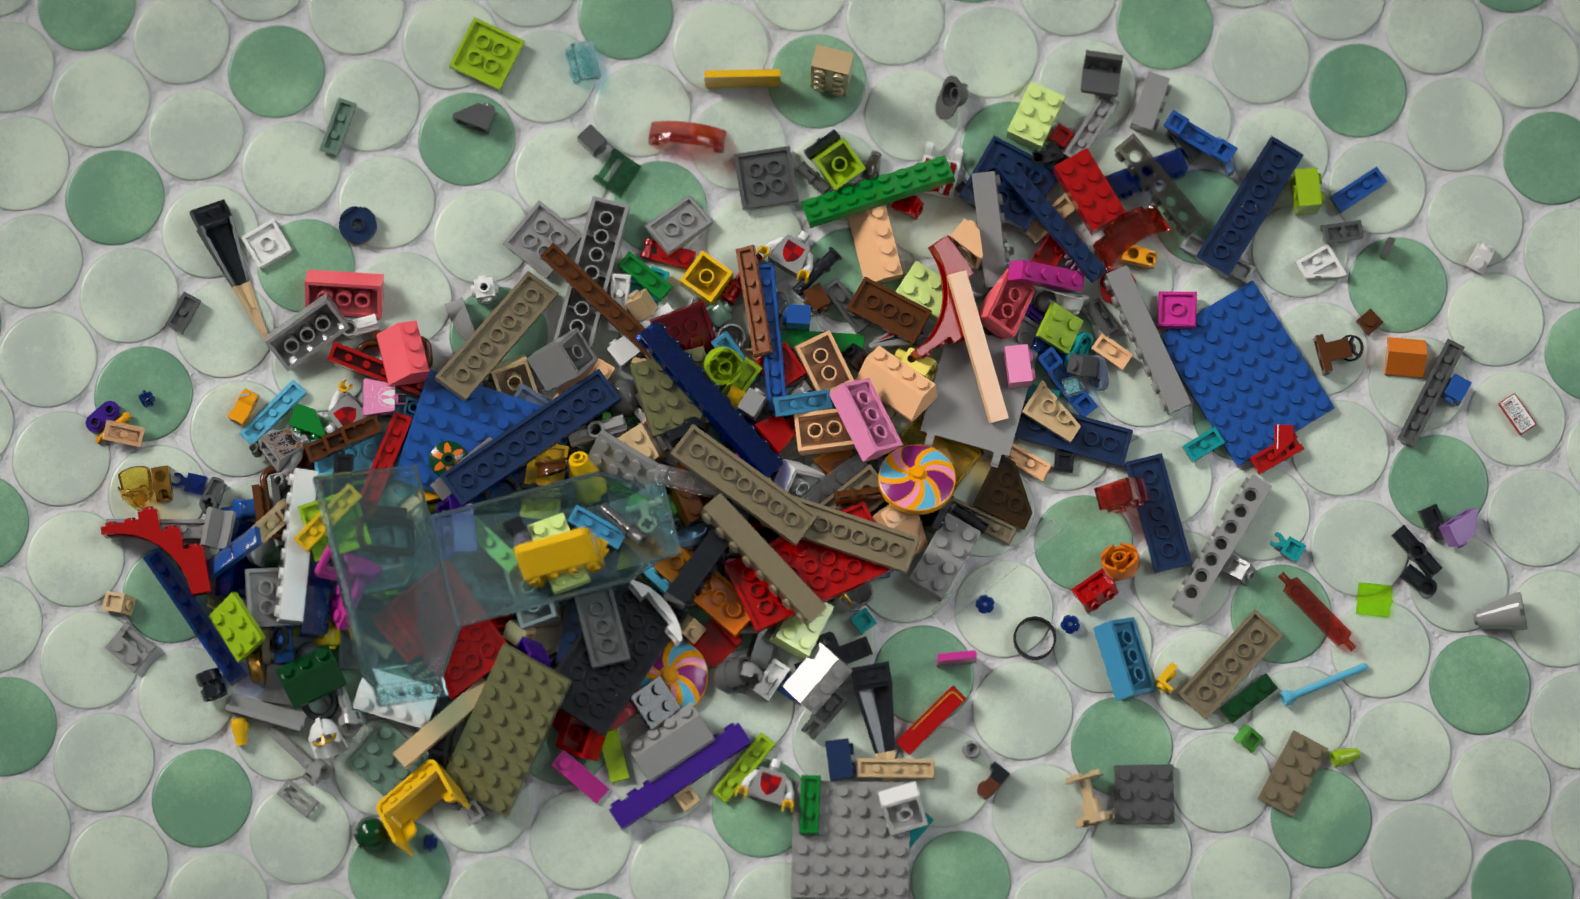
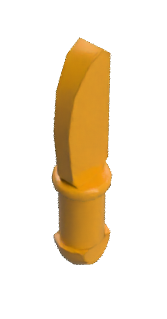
M123 413L116 422L126 423L131 419V414ZM102 432L96 438L95 442L97 444H100L102 441H104V439H102L104 432Z

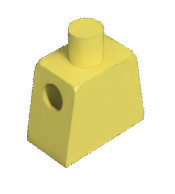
M912 347L907 352L901 348L896 351L895 357L930 381L934 380L938 370L936 360L929 356L924 359L921 357L914 359L910 354L915 350Z

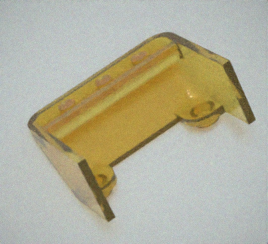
M926 410L913 422L910 421L899 435L903 444L901 447L914 444L924 445L927 434L920 432ZM937 436L933 440L932 447L942 452L954 467L956 474L955 493L984 455V451Z

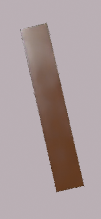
M750 245L736 249L752 351L753 356L757 358L773 354L756 247Z

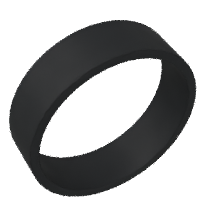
M1028 617L1022 620L1015 629L1013 635L1014 646L1017 652L1026 659H1043L1054 649L1056 644L1055 629L1048 620L1042 617ZM1038 620L1048 625L1051 629L1054 639L1053 645L1044 655L1029 656L1018 647L1016 642L1017 630L1027 621Z

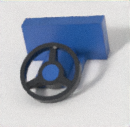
M293 625L273 626L272 645L274 648L275 664H286L295 660Z

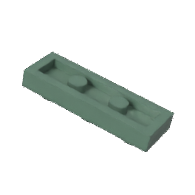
M338 98L319 149L321 152L336 157L339 156L357 107L356 103Z

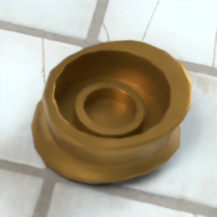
M258 651L256 654H250L246 658L252 683L261 682L265 684L261 652Z

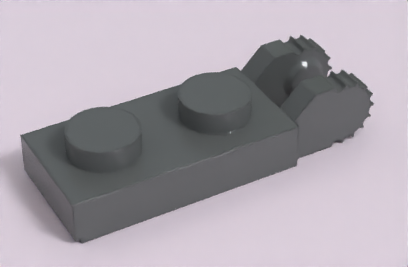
M836 689L815 715L813 713L810 715V719L802 727L801 731L805 733L812 723L816 722L819 727L810 737L812 740H815L846 705L849 699Z

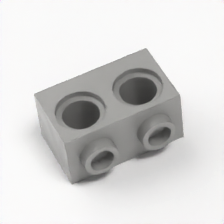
M749 387L737 407L740 413L756 422L768 401L763 391L756 387L754 390Z

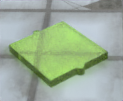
M1358 582V592L1355 597L1357 600L1356 614L1390 617L1391 604L1393 603L1391 599L1392 586Z

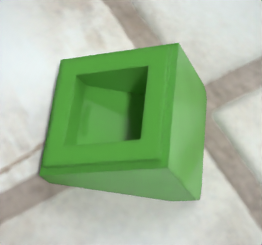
M1243 725L1234 737V740L1250 753H1253L1264 739L1248 725Z

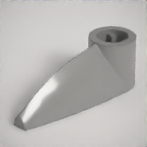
M459 298L444 305L455 329L467 341L475 332L463 298Z

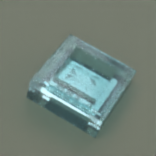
M1074 375L1060 379L1065 398L1085 393L1081 376Z

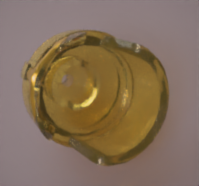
M134 466L118 474L121 488H117L124 502L128 503L135 510L142 511V508L147 506L152 500L155 490L150 468Z

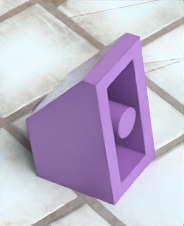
M1477 507L1465 509L1439 527L1448 547H1464L1468 544L1467 541L1474 536L1479 512Z

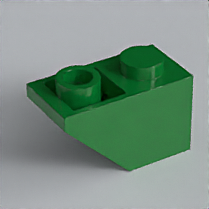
M297 403L289 422V426L293 428L292 431L303 435V433L309 434L313 440L320 439L321 436L326 435L315 409Z

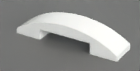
M632 580L628 588L640 602L644 598L650 601L669 625L665 633L676 646L680 645L682 641L680 625L670 606L653 589L641 582Z

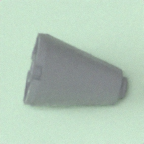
M1516 592L1480 607L1473 614L1475 625H1479V628L1528 629L1521 592Z

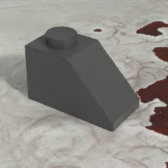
M477 103L453 113L452 118L456 123L489 135L497 112L491 104Z

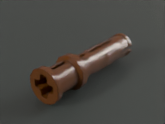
M851 487L849 490L844 491L834 490L836 507H839L840 504L851 503L854 505L857 501L883 498L879 487L858 490Z

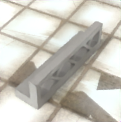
M235 693L232 694L230 703L226 704L225 707L228 713L301 734L307 719V715Z

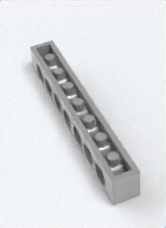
M1253 474L1250 479L1245 478L1241 485V488H1243L1241 494L1236 493L1231 501V504H1233L1230 511L1226 510L1221 520L1224 522L1221 527L1216 526L1211 536L1214 538L1211 543L1206 542L1201 552L1204 555L1201 560L1199 558L1195 560L1191 567L1194 569L1191 576L1187 574L1181 583L1184 585L1182 591L1177 590L1172 598V601H1174L1172 607L1190 618L1196 613L1272 488L1270 484ZM1252 493L1255 496V500L1248 501L1245 498V494ZM1242 509L1245 512V516L1238 517L1235 510ZM1227 525L1234 526L1235 533H1228L1225 527ZM1216 542H1224L1226 546L1225 549H1218L1216 547ZM1206 558H1214L1216 564L1209 566L1206 563ZM1196 574H1204L1206 581L1199 582L1196 579ZM1189 589L1194 590L1196 597H1187L1186 591Z

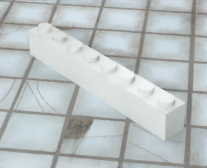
M295 468L288 477V485H291L290 492H287L286 504H289V509L285 511L284 522L287 523V528L283 530L282 541H285V547L281 549L280 560H283V566L279 568L278 579H281V585L277 587L276 598H279V604L275 606L274 617H277V623L300 626L303 622L310 551L307 553L293 538L304 528L297 506L313 502L316 499L318 471Z

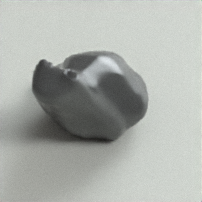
M777 292L779 318L789 303L783 292Z

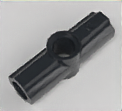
M1405 525L1391 535L1406 552L1409 560L1413 561L1428 578H1432L1443 568L1427 551L1426 546L1419 542ZM1419 548L1421 556H1415L1412 549Z

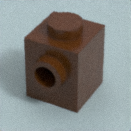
M820 282L803 291V297L806 300L804 305H810L814 315L817 313L823 314L829 310L831 301Z

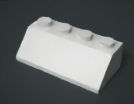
M367 667L358 687L353 708L423 728L434 717L441 689Z

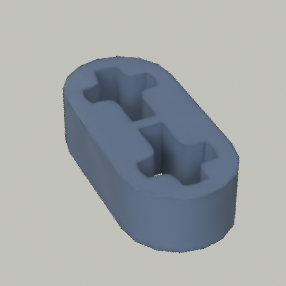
M1092 355L1099 357L1096 376H1089L1090 386L1095 391H1104L1109 385L1106 360L1101 355Z

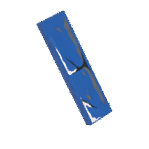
M253 526L207 560L209 576L211 578L218 577L261 546L260 527Z

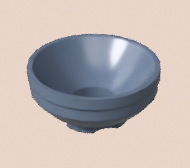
M693 525L680 529L673 535V540L678 547L694 551L707 536V528L704 525Z

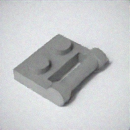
M127 621L104 648L135 673L157 646L153 642L147 641ZM128 634L144 647L145 651L140 653L123 637Z

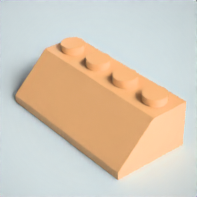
M886 204L848 216L863 278L866 276L879 284L901 280L903 272Z
M880 346L866 357L856 380L870 378L880 400L911 422L938 398L935 383Z

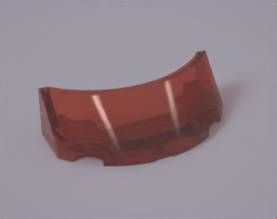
M656 121L651 123L648 141L649 145H659L660 142L664 144L674 142L705 146L706 149L714 148V152L724 153L727 131L692 122Z
M1150 205L1147 209H1144L1142 206L1135 208L1116 219L1103 231V237L1095 241L1093 249L1096 252L1095 256L1109 270L1119 257L1134 244L1150 235L1167 232L1170 228L1156 205Z

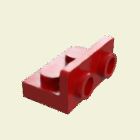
M1103 568L1071 589L1073 595L1083 605L1087 614L1096 611L1102 604L1112 600L1119 593L1115 582L1105 574Z

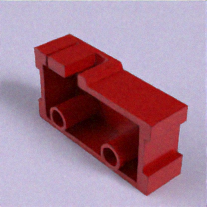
M1048 234L1041 248L1035 252L1031 261L1057 267L1065 252Z

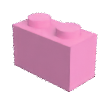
M1028 344L1005 346L1003 354L1008 389L1031 386L1033 380H1035V370L1031 368L1030 364L1033 361L1032 350H1028Z

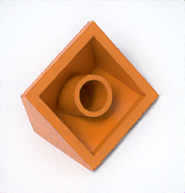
M1387 337L1385 375L1423 378L1427 359L1426 340Z

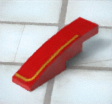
M952 685L896 743L910 756L967 698Z

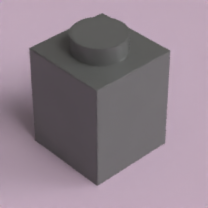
M591 124L577 136L578 142L593 157L597 154L601 155L607 148V140Z
M1070 353L1067 372L1079 376H1096L1099 357Z

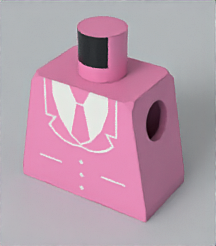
M371 379L363 380L362 418L376 414V416L390 415L394 413L395 405H406V394L395 393V386L389 387L387 382Z

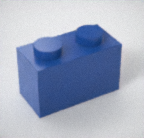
M788 304V309L783 312V325H787V330L809 331L811 306Z

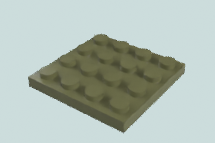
M703 346L630 365L652 438L666 434V431L685 424V421L693 416L698 417L703 425L726 418L724 410L721 408L722 403L716 385L707 377L704 371L706 353Z

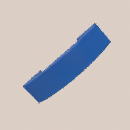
M1175 110L1171 112L1163 124L1168 131L1191 147L1227 165L1238 150L1237 147L1224 139L1219 140L1189 122L1187 117Z
M1052 346L1037 357L1038 362L1052 383L1079 415L1086 417L1098 407L1082 387V392L1066 396L1062 380L1071 378L1073 375L1067 372L1063 360Z

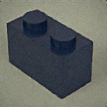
M849 738L825 741L830 781L853 779V774H857L856 764L851 762V755L854 754L853 743H849Z

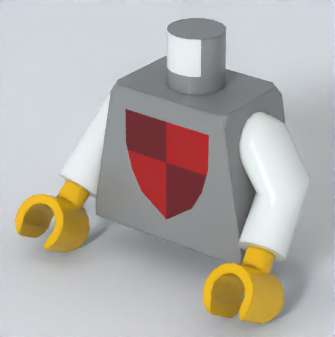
M802 230L796 238L789 234L786 237L781 236L766 245H761L756 254L762 253L764 255L762 260H765L768 256L770 263H774L775 266L797 278V281L799 278H804L805 284L813 270V255L810 253L811 248L806 245L810 235Z
M347 379L339 382V388L329 405L328 416L332 422L324 427L327 434L339 430V427L363 419L362 408L351 393H347L348 390L353 388L352 384L347 387L345 386Z
M772 758L769 769L760 767L759 770H753L736 789L735 796L738 793H742V800H745L747 796L782 807V812H784V808L788 807L791 809L790 813H793L794 789L791 780L787 778V774L780 772L783 763L780 760Z

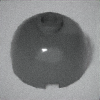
M619 379L611 383L612 387L621 397V401L609 409L611 413L617 416L631 417L637 408H642L635 397V394L638 392L633 380Z

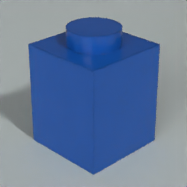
M1454 374L1442 395L1445 399L1444 401L1452 406H1459L1472 382Z

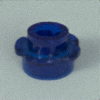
M143 390V393L138 395L142 405L145 408L154 406L155 397L152 392Z
M982 595L976 600L975 604L980 613L986 614L993 611L995 602L992 597Z
M1066 615L1061 622V628L1066 633L1073 634L1074 631H1078L1080 628L1079 619L1074 615Z
M434 833L426 834L424 838L423 849L429 850V852L437 847L438 838L435 837Z

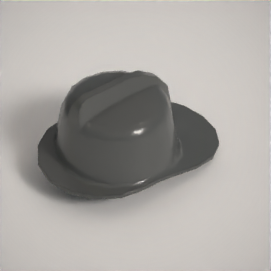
M949 76L944 80L935 104L936 114L942 120L950 119L956 112L957 107L963 106L968 99L967 84L961 83L956 76Z

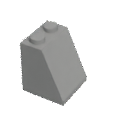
M578 327L538 349L527 358L531 368L546 391L580 376L598 360Z

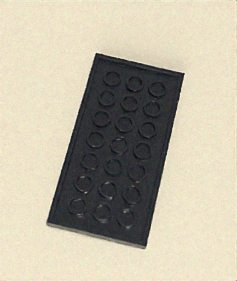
M626 568L613 585L612 590L631 660L592 669L583 632H581L555 670L572 680L559 708L603 738L671 640L665 633L666 628L669 626L668 623L647 598L640 602L628 586L632 580L647 585L662 598L664 594ZM672 609L679 625H681L690 611L684 610L682 614H679Z

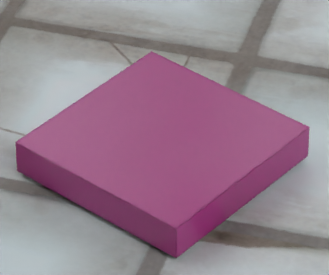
M1159 292L1158 329H1196L1197 292Z
M975 650L940 653L937 655L936 665L939 667L975 663L977 653Z

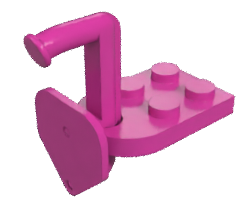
M327 545L316 566L315 574L320 578L339 581L332 599L328 602L327 609L331 613L337 628L345 631L362 596L364 585L375 582L382 569L363 556L349 552L343 554V560L348 567L347 570L327 566L331 556L336 553L331 546Z

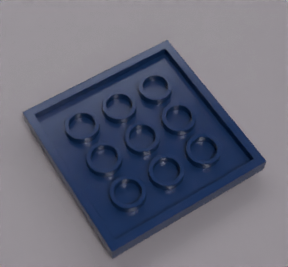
M993 136L972 174L995 171V166L1010 156L1046 198L1057 179L1053 173L1054 167L1050 164L1043 166L1034 165L1031 160V154ZM971 174L959 198L975 206ZM1000 177L1001 186H998V193H1002L1003 205H1000L1001 213L1004 212L1005 222L1026 233L1034 216Z

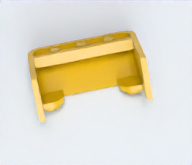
M430 759L378 802L376 811L393 843L412 857L415 854L408 841L417 832L415 821L442 798L447 803L458 801L467 809L471 806L455 781L439 763Z

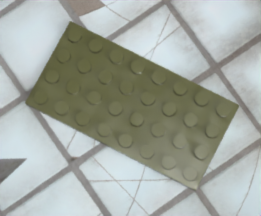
M507 643L503 644L445 770L461 790L468 793L467 796L505 818L509 817L572 681Z

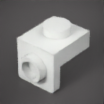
M1478 242L1466 266L1483 274L1495 250L1488 243Z

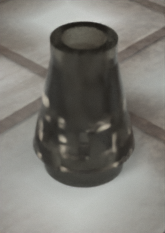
M871 152L864 164L866 169L861 174L864 178L870 180L879 176L882 157L880 152Z

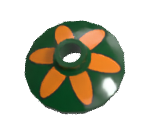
M441 442L431 451L429 458L430 467L440 477L442 473L463 459L467 453L457 442ZM446 456L452 457L450 463L445 462Z

